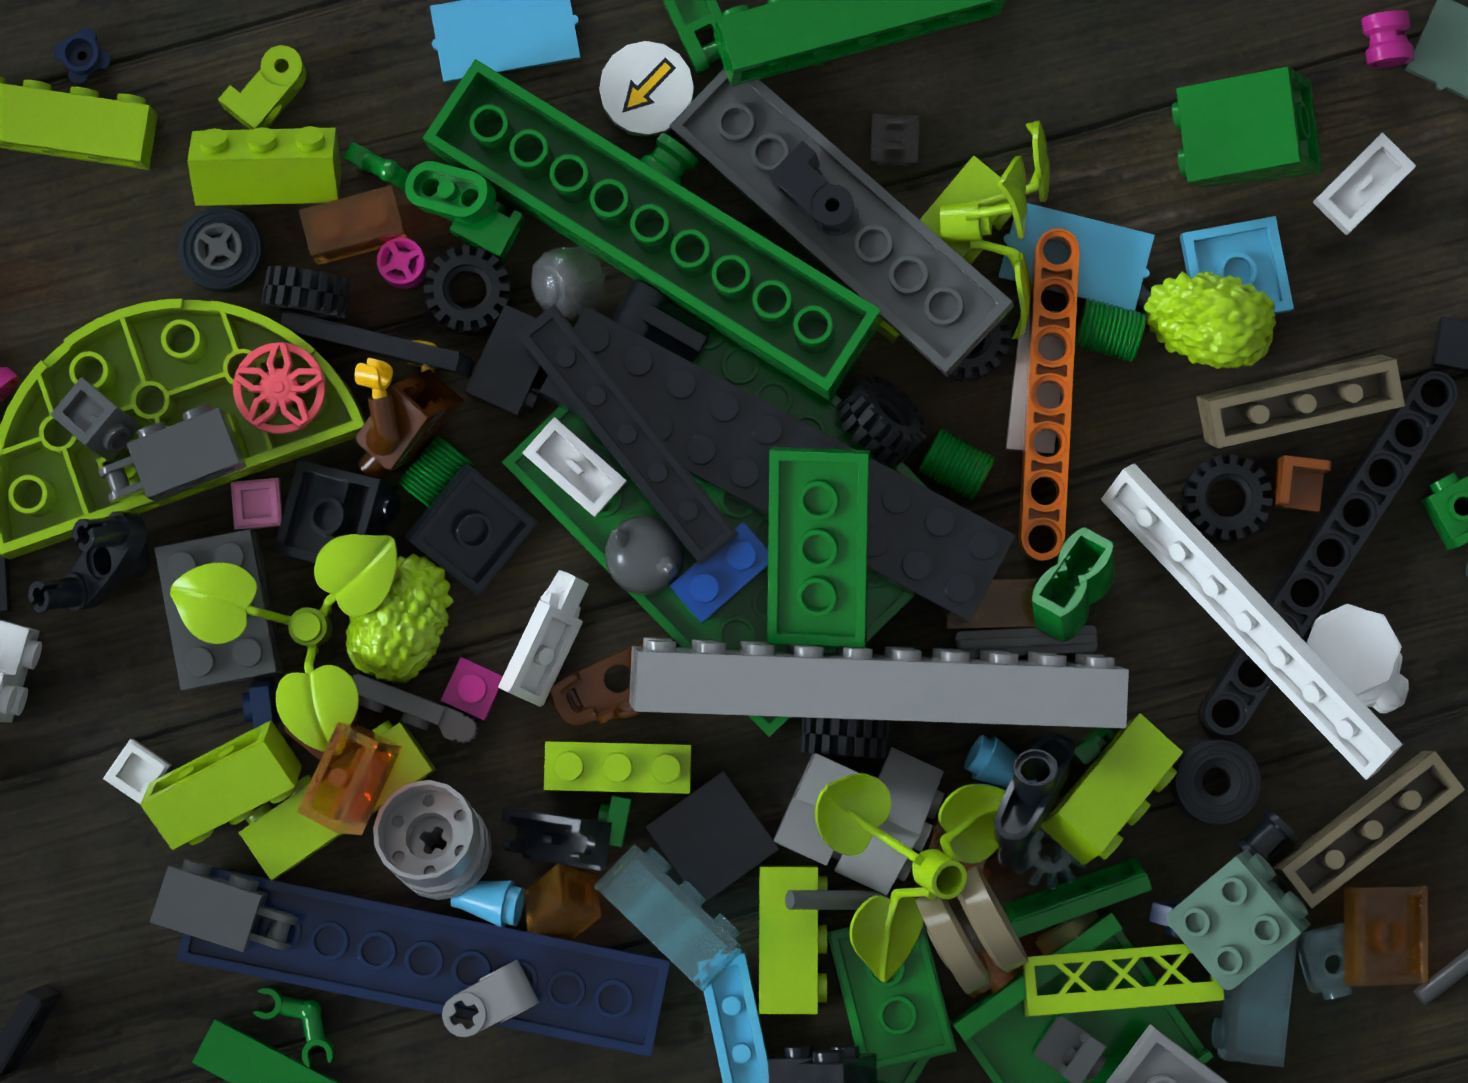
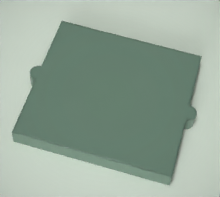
M1436 0L1414 48L1415 60L1406 65L1405 71L1435 84L1437 91L1446 89L1467 100L1468 7L1453 0Z

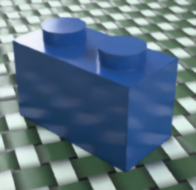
M744 522L735 529L739 535L700 565L696 562L670 585V589L702 625L768 568V549Z

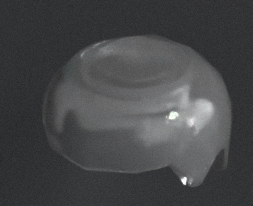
M584 247L554 248L544 252L532 265L530 284L535 301L543 311H546L555 304L566 319L580 316L585 306L595 310L604 298L605 278L600 263Z

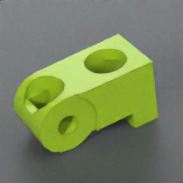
M284 45L272 47L265 52L261 60L260 71L256 73L241 93L229 85L218 101L225 111L249 130L260 127L269 128L303 87L307 74L304 63L295 49Z

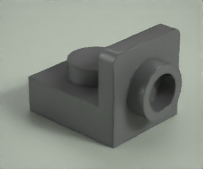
M82 377L50 414L85 446L108 461H112L127 446L126 443L130 442L132 436L140 428V423L122 411L95 386Z

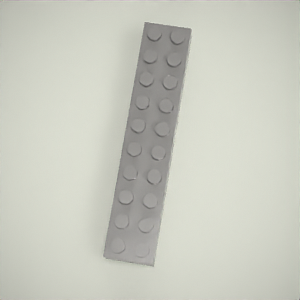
M644 637L643 646H632L629 704L635 712L1126 728L1129 669L1114 665L1115 658L1104 657V654L1075 653V662L1066 661L1067 656L1057 655L1055 652L1028 651V660H1018V654L1009 653V651L980 650V658H970V652H962V649L933 648L932 656H921V650H914L913 647L885 646L884 655L872 654L873 649L866 648V646L865 648L837 646L836 653H824V647L818 645L789 644L788 651H775V645H769V643L764 641H740V649H725L726 643L713 639H692V648L676 647V641H672V638Z

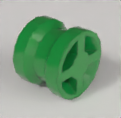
M661 133L656 139L655 150L650 155H644L640 160L680 186L683 174L688 170H693L699 163L698 159L687 148L665 133Z

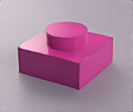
M460 657L440 701L485 721L500 690L498 686L503 676Z

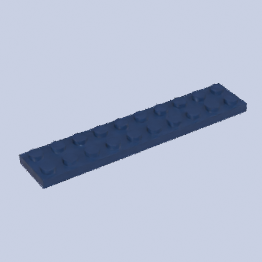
M217 867L212 868L210 875L228 881L231 873L254 879L259 882L257 890L269 893L265 906L298 917L297 924L291 925L286 942L290 943L288 951L253 942L250 950L240 952L184 933L181 935L176 959L178 961L442 1014L444 1005L452 996L478 983V979L518 959L540 1003L502 1023L499 1021L494 1025L648 1057L652 1055L671 961L507 926L501 928L492 923L276 879L271 881L266 877ZM261 916L256 932L267 935L272 919ZM462 1000L456 1003L458 1012L452 1016L473 1021L472 1017L478 1013L475 1004L466 1006Z

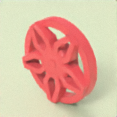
M276 342L256 348L243 359L235 373L233 392L240 413L249 423L268 433L288 434L306 427L319 414L325 400L326 382L320 365L307 351L293 344ZM278 351L282 352L284 359L283 369L275 368L274 366ZM270 353L266 363L268 372H265L262 368L250 367L257 359ZM290 353L302 357L311 368H297L291 373L293 362ZM245 375H260L262 377L260 385L251 384L244 379ZM302 375H315V378L303 386H300L297 379ZM243 386L252 393L261 394L254 398L250 411L244 401ZM317 386L315 401L311 409L307 411L305 402L299 397V394H306ZM264 401L270 405L269 410L255 418L260 404ZM296 402L302 418L298 419L288 411L287 407ZM279 408L281 414L292 423L287 425H270L265 422L274 417Z

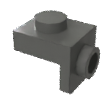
M1058 1015L1035 1048L1034 1055L1058 1071L1071 1083H1083L1085 1079L1092 1082L1106 1061V1057L1101 1055L1106 1046L1064 1016Z

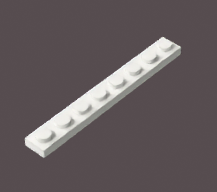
M1135 463L1124 468L1101 498L1104 504L1366 780L1376 774L1403 744Z

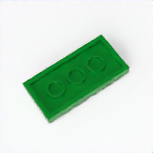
M772 447L769 450L767 643L865 648L867 643L870 450Z

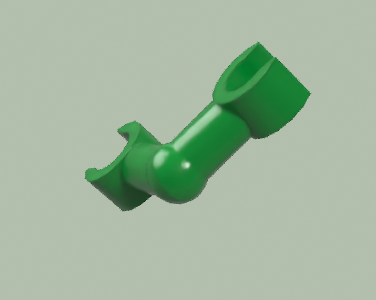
M354 142L350 143L342 159L356 165V169L364 173H372L379 176L381 180L390 182L405 193V182L409 175L408 171L401 168L394 160L382 158ZM436 187L432 190L431 196L437 192Z
M265 986L257 990L259 993L271 995L275 1000V1008L272 1011L264 1009L254 1011L253 1013L257 1017L270 1019L279 1014L302 1019L307 1042L302 1050V1060L308 1068L313 1064L311 1049L315 1045L322 1046L325 1049L328 1063L333 1062L336 1049L334 1044L325 1038L321 1019V1006L318 1002L283 996V993L274 986Z

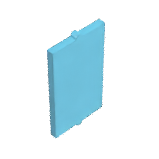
M460 0L430 6L436 38L432 41V46L435 50H438L444 83L461 81L475 59L499 74L581 59L575 29L579 19L576 15H573L570 0Z
M1027 203L1024 239H1018L1013 219L1010 234L1004 236V242L1007 244V247L1024 252L1030 281L1032 280L1033 252L1038 240L1045 232L1051 229L1060 228L1068 230L1077 239L1080 249L1077 297L1082 299L1090 298V300L1095 299V301L1099 300L1100 303H1109V305L1122 306L1123 309L1127 308L1128 310L1135 311L1143 278H1147L1150 274L1146 267L1154 234ZM1055 240L1049 241L1044 245L1043 252L1047 261L1056 265L1068 261V249L1062 242ZM1004 255L998 277L1016 282L1011 263ZM1055 288L1046 289V290H1050V291H1054V292H1058V293H1062V294H1063V292H1061L1059 289H1055Z

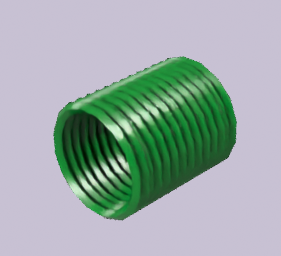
M1087 298L1083 304L1076 327L1075 347L1078 346L1082 350L1085 348L1086 351L1090 350L1095 353L1099 352L1100 355L1117 357L1118 360L1122 358L1123 361L1129 360L1131 363L1137 355L1146 324L1145 312L1141 314L1140 311L1123 309L1122 306L1118 307L1113 304L1109 305V303H1100L1099 300L1095 301V299L1090 300V298Z
M942 428L918 469V474L922 473V476H928V479H932L933 482L936 481L937 484L940 483L941 486H945V489L949 488V491L953 490V493H957L958 496L961 495L962 498L968 499V502L974 499L995 461V456L991 457L990 454H986V451L978 450V447H974L973 444L970 445L969 442L966 443L965 440H961V437L957 438V435L953 436L952 433Z
M434 435V439H431L430 444H427V448L421 451V455H418V459H415L412 466H409L406 474L401 476L398 484L429 507L465 462L472 468H475V465L440 436Z

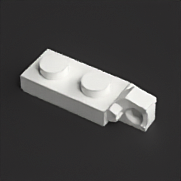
M558 571L548 589L541 596V601L539 600L498 688L539 707L544 705L583 623L582 620L578 619L581 609L579 604L589 585L587 582L567 572Z

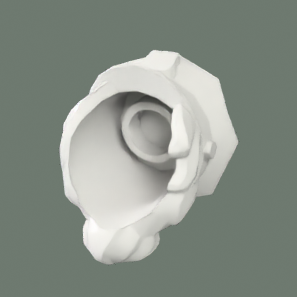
M1345 604L1326 614H1321L1310 625L1312 630L1306 642L1308 646L1367 707H1373L1379 713H1388L1405 704L1409 691V682L1400 674L1402 654L1400 651L1402 646L1385 615Z

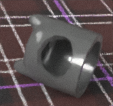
M634 516L622 521L610 533L605 547L606 565L613 580L625 591L639 596L655 595L667 590L679 578L684 564L683 545L665 521L653 516Z

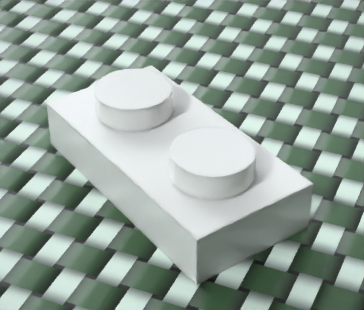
M1382 132L1313 203L1347 235L1416 165Z
M555 417L522 452L525 457L595 518L627 483L626 479Z

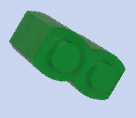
M1085 527L1074 532L1066 540L1061 548L1058 564L1048 569L1040 577L1033 590L1032 605L1036 628L1062 642H1066L1078 634L1087 621L1090 605L1100 600L1113 583L1115 562L1112 541Z

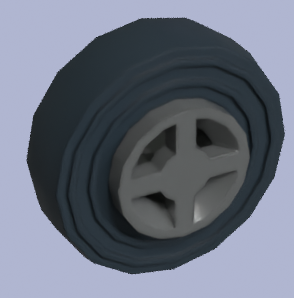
M211 207L196 213L184 225L178 239V258L184 273L196 285L212 292H232L246 286L258 274L264 260V241L257 225L245 213L230 207ZM226 256L224 258H218L217 261H215L217 257Z

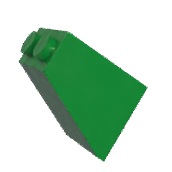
M1290 67L1176 88L1178 102L1172 104V116L1176 129L1178 131L1181 130L1183 149L1178 150V165L1181 175L1187 177L1188 183L1203 188L1323 174L1311 81Z

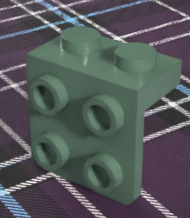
M1247 849L1234 857L1167 915V922L1216 982L1225 990H1232L1311 925L1305 918L1308 915V911L1298 897L1290 891L1284 894L1273 881L1276 874L1270 864L1258 853L1252 856Z

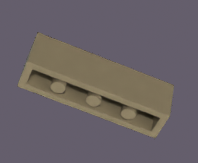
M1381 354L1196 396L1205 442L1216 448H1223L1405 406L1397 359Z
M1421 751L1272 866V868L1287 889L1297 896L1305 907L1312 909L1465 791V789L1436 751Z

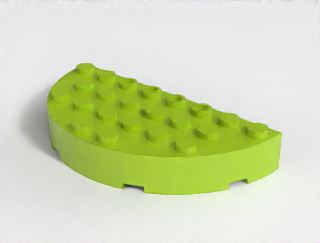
M163 299L118 309L91 321L63 340L64 343L33 368L7 407L0 424V557L13 559L73 538V527L80 519L105 518L112 512L135 510L141 514L354 439L366 423V417L352 391L336 370L306 341L288 328L264 315L243 307L212 300L210 302ZM269 343H289L304 349L318 362L325 377L326 395L319 414L310 424L296 432L272 434L262 431L243 417L235 402L233 384L239 365L253 350ZM278 351L274 366L275 368L283 369L284 359L282 352ZM270 353L257 359L250 367L262 368L265 372H268L266 363ZM290 353L293 362L291 373L297 368H311L302 357ZM246 374L244 379L253 385H260L262 377L260 375ZM315 375L299 376L297 379L300 386L315 378ZM81 377L95 386L122 411L140 423L138 430L159 422H164L166 427L184 421L182 414L186 411L210 404L212 410L219 407L227 413L247 467L157 502L148 499L145 492L125 500L110 503L108 494L112 493L106 477L101 478L98 470L106 465L130 457L128 447L126 446L112 461H108L85 446L50 414ZM243 386L244 401L250 411L254 398L261 394L252 393ZM317 386L306 394H299V397L305 402L307 411L311 409L315 401ZM265 401L262 402L255 418L269 410L270 405ZM296 402L287 407L288 411L298 419L302 418ZM278 408L276 415L265 423L270 425H287L292 422L285 418ZM137 433L132 436L130 441L138 439ZM135 467L125 471L130 485L140 481Z

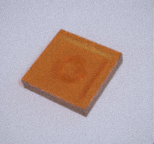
M1428 886L1344 887V985L1379 986L1428 983Z

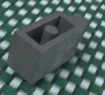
M206 404L186 411L182 414L184 421L166 427L164 422H159L136 432L138 439L126 443L131 456L98 470L101 478L106 477L112 493L108 494L110 503L122 501L145 492L148 499L157 502L247 467L227 413L219 407L212 410L210 404ZM135 467L140 481L130 485L125 471Z
M184 859L182 866L178 864L168 866L150 923L240 952L250 950L253 942L288 951L290 943L286 942L291 925L297 924L298 917L265 906L269 893L257 890L258 881L231 873L228 881L210 875L212 866L191 859ZM261 916L272 919L267 935L256 932Z

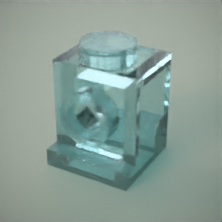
M1336 923L1304 931L1295 938L1307 989L1315 994L1322 992L1325 1000L1352 994L1351 984L1362 982L1350 937L1352 934L1349 925ZM1336 955L1340 960V967L1336 972L1329 973L1325 968V961L1329 956Z

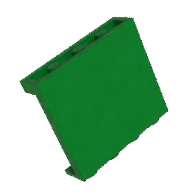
M1105 910L1077 938L1047 955L1134 947L1122 932L1123 928L1115 916ZM1139 958L1127 973L1143 987L1154 986L1157 983L1156 978L1142 958ZM1130 959L1112 961L1123 969ZM1094 961L1088 965L1079 978L1094 991L1106 990L1118 974L1103 961ZM1082 963L1063 965L1074 973ZM1054 965L1035 966L1037 996L1057 994L1069 980V977ZM1024 969L951 1020V1024L993 1083H1071L1058 1071L1034 1055L1035 1048L1058 1015L1064 1016L1106 1046L1101 1054L1106 1057L1102 1069L1092 1082L1085 1079L1083 1083H1106L1150 1024L1203 1064L1214 1057L1202 1045L1175 1005L1025 1017L1023 1000L1026 998ZM1122 979L1115 989L1134 987ZM1074 983L1066 993L1085 991Z

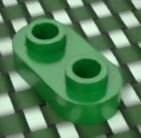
M434 161L418 164L411 170L405 182V193L408 200L419 209L430 214L468 224L477 223L485 219L493 210L496 202V192L493 185L480 174ZM438 186L437 192L431 196L432 190ZM478 196L476 201L470 206L472 199Z

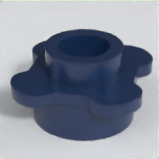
M89 28L80 29L77 34L68 37L64 42L58 43L54 50L55 58L64 63L69 70V79L75 84L86 83L89 75L98 69L106 70L111 64L110 54L107 51L101 50L96 42L97 34ZM81 52L87 54L85 60H79L78 56Z

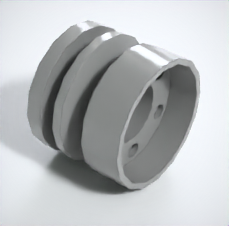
M432 780L408 783L393 792L379 808L373 827L375 849L383 864L419 896L435 900L458 897L473 888L487 871L492 855L490 832L481 816L471 807L469 802L448 784ZM445 842L447 843L443 850L435 848L433 851L431 850L435 843L443 845Z

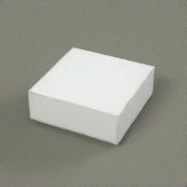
M130 739L103 779L141 804L149 783L167 774L172 765L136 740Z

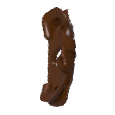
M669 634L657 636L660 638H672ZM643 641L633 646H643ZM632 646L574 672L551 688L550 693L554 707L566 723L578 726L598 720L602 724L609 720L631 719L643 713L635 712L629 704L630 686L624 691L615 692L610 690L604 682L606 671L613 665H624L631 671Z

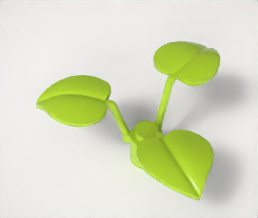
M1040 120L1025 124L1033 135L1032 147L1035 166L1034 174L1028 185H1026V173L1022 156H1015L997 183V186L1003 193L982 200L969 201V203L940 205V230L942 240L945 243L970 241L971 250L983 249L1005 255L1009 259L1015 273L1021 310L1020 320L1012 339H1020L1024 335L1031 308L1032 289L1024 252H1019L1015 248L983 240V235H992L991 216L1012 212L1018 239H1024L1027 224V201L1025 195L1039 190L1040 202H1046L1050 185V163L1047 154L1046 138ZM1005 201H1008V202H1009L1008 204H1002V205L993 206V205H996V204H999V203H1002V202H1005Z
M360 534L339 536L328 542L320 550L316 558L314 576L318 586L330 594L325 598L321 609L305 607L297 610L292 616L251 606L257 594V582L247 570L230 563H210L189 570L173 583L170 595L187 629L198 639L207 643L225 644L240 637L247 627V614L288 625L289 634L292 639L300 645L307 646L308 652L304 662L305 673H290L280 680L276 691L277 711L284 725L300 741L317 750L332 753L338 749L341 740L355 719L359 706V692L352 676L340 667L324 665L314 670L315 657L319 652L318 646L326 643L332 635L333 624L329 615L332 612L331 607L335 601H337L340 609L351 617L368 615L384 602L391 590L396 574V542L393 537L388 535Z
M865 773L851 774L828 783L821 790L815 806V821L820 836L830 848L840 854L857 856L866 850L874 835L913 861L912 872L914 880L922 886L894 889L890 899L882 895L872 896L862 903L852 918L849 933L851 944L857 955L869 967L877 979L886 983L907 959L918 940L924 920L918 909L915 897L925 896L930 900H934L938 896L941 899L947 900L958 896L967 882L966 869L959 862L979 863L987 859L999 848L994 835V820L1006 790L987 784H970L956 789L945 799L938 813L939 823L947 832L940 838L943 852L937 849H928L919 854L879 828L890 815L892 801L888 788L878 778Z

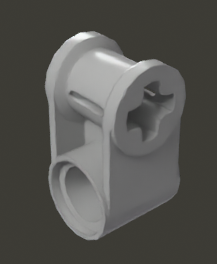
M517 959L478 979V983L452 996L443 1007L442 1019L444 1026L450 1033L459 1037H468L499 1021L502 1023L540 1002ZM462 1000L466 1006L475 1004L478 1013L472 1017L474 1026L468 1028L465 1022L456 1024L452 1015L458 1012L456 1004L458 1001Z

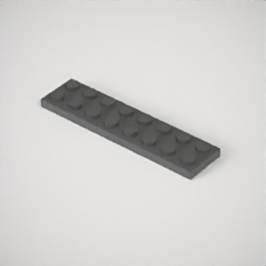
M723 69L669 125L671 131L843 285L881 309L882 319L947 377L1014 307L1012 300L761 80L730 87L725 69ZM802 140L817 154L820 166L816 171L830 184L840 185L847 189L853 198L857 212L856 222L845 234L835 236L821 231L772 185L769 174Z

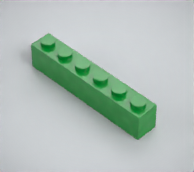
M769 0L766 5L751 9L747 5H740L723 12L716 19L714 38L730 87L997 16L1000 15L1006 0Z

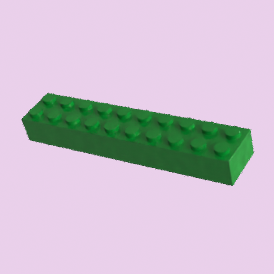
M476 59L423 136L424 142L435 156L451 166L480 174L493 185L496 194L632 279L641 281L669 298L672 304L712 327L720 334L829 402L882 322L881 309Z

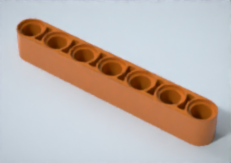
M1060 228L1051 229L1041 236L1035 245L1032 261V301L1029 322L1018 541L1023 554L1029 559L1036 561L1050 560L1060 553L1065 541L1080 249L1075 236L1068 230ZM1049 241H1060L1067 247L1069 253L1067 262L1056 265L1047 261L1043 248ZM1049 288L1059 289L1066 297L1065 309L1057 313L1046 310L1041 303L1042 292ZM1051 335L1061 340L1064 352L1060 359L1050 361L1042 357L1038 344L1044 336ZM1051 383L1059 388L1062 398L1058 407L1048 409L1038 403L1036 391L1039 385ZM1039 431H1051L1058 438L1059 448L1054 456L1045 457L1036 452L1033 441ZM1045 478L1054 483L1057 494L1051 504L1041 505L1034 501L1031 495V487L1036 479ZM1036 526H1045L1054 535L1053 546L1046 553H1038L1029 545V533Z

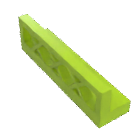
M1185 944L1028 957V962L1023 964L1026 998L1023 1000L1025 1017L1225 1000L1224 990L1211 974L1209 982L1192 983L1176 970L1186 956L1192 954ZM1179 955L1171 965L1161 957ZM1151 957L1166 970L1154 986L1143 987L1127 974L1139 958ZM1130 959L1123 969L1112 961ZM1103 961L1118 974L1106 990L1094 991L1079 978L1091 962ZM1082 963L1074 973L1063 965ZM1054 965L1069 977V980L1057 994L1037 996L1035 966ZM1171 975L1182 983L1164 985ZM1122 979L1134 987L1115 989ZM1074 983L1085 991L1066 993Z

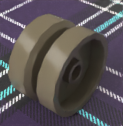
M977 865L966 871V885L957 896L962 909L958 910L952 899H941L938 896L934 900H930L925 896L916 898L918 909L927 926V933L937 953L967 995L989 983L990 970L982 954L983 950H986L995 966L1005 973H1009L1028 962L1026 952L1008 916Z

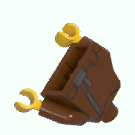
M416 340V341H414V342H419V343H423V344H427V345H431V346L437 347V346H436L434 343H432V342H427V341H422V340ZM367 358V364H357L354 374L356 383L372 388V396L368 398L371 415L356 436L357 443L366 450L358 461V466L367 476L381 479L387 470L392 471L415 460L421 454V451L427 447L430 440L434 438V435L438 434L464 402L439 376L434 374V369L407 363L421 367V373L391 385L386 392L393 376L392 367L388 363Z

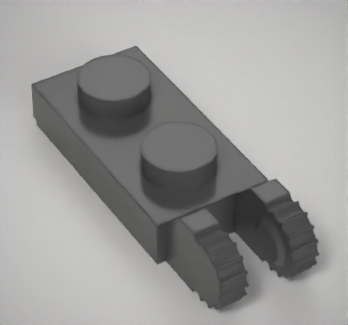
M356 674L352 677L358 688L360 706L379 713H383L385 705L403 712L400 721L424 730H428L430 722L437 724L444 738L452 741L457 740V743L471 742L479 734L477 733L479 729L477 727L478 723L470 715L465 716L463 712L363 674Z

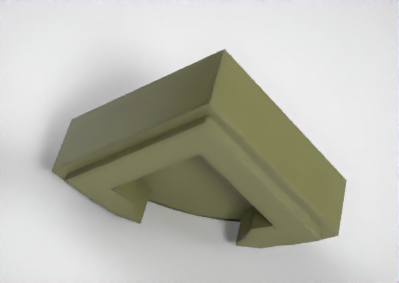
M1092 911L1061 922L1053 928L1049 927L1037 937L1035 943L1043 955H1047L1077 938L1099 915L1096 911Z

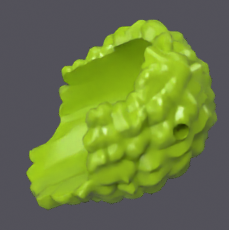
M1182 271L1176 279L1169 277L1164 280L1163 284L1151 287V296L1144 305L1146 322L1150 326L1149 331L1156 334L1157 341L1165 343V349L1169 353L1177 351L1180 355L1188 356L1189 361L1193 364H1207L1216 369L1252 366L1268 353L1269 346L1273 340V327L1276 324V315L1273 312L1275 310L1274 301L1264 291H1257L1252 284H1243L1239 277L1234 278L1231 275L1223 277L1207 271L1205 273L1200 272L1195 277L1190 278Z
M414 553L406 559L403 556L397 558L394 582L384 602L368 615L360 617L349 616L350 624L346 629L347 639L345 645L348 656L356 669L362 670V672L375 677L377 680L381 679L383 682L389 681L393 684L395 682L406 684L410 679L416 677L422 668L428 665V661L436 654L439 647L440 636L443 634L444 627L449 625L447 621L449 616L446 608L455 602L448 595L450 583L444 579L445 569L441 566H436L428 557L423 556L420 558Z

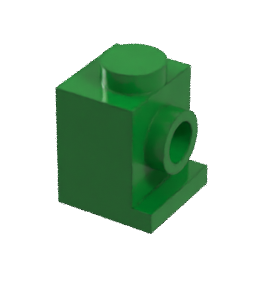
M472 199L470 206L476 201L475 199ZM497 201L491 213L480 222L468 224L447 219L452 222L450 231L453 237L475 249H478V247L486 249L489 254H494L502 263H504L526 223L523 214L516 210L513 211L510 218L505 216L507 208Z
M1453 472L1430 484L1429 487L1433 493L1420 500L1447 550L1458 548L1468 543V512L1465 516H1461L1454 509V503L1458 498L1463 499L1468 508V476L1458 479L1456 473Z

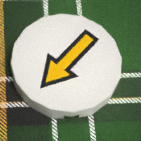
M643 41L626 45L611 56L602 70L599 91L603 109L615 126L630 135L641 137L642 135L658 136L661 133L666 134L671 131L669 125L692 102L694 85L690 68L679 53L664 44Z

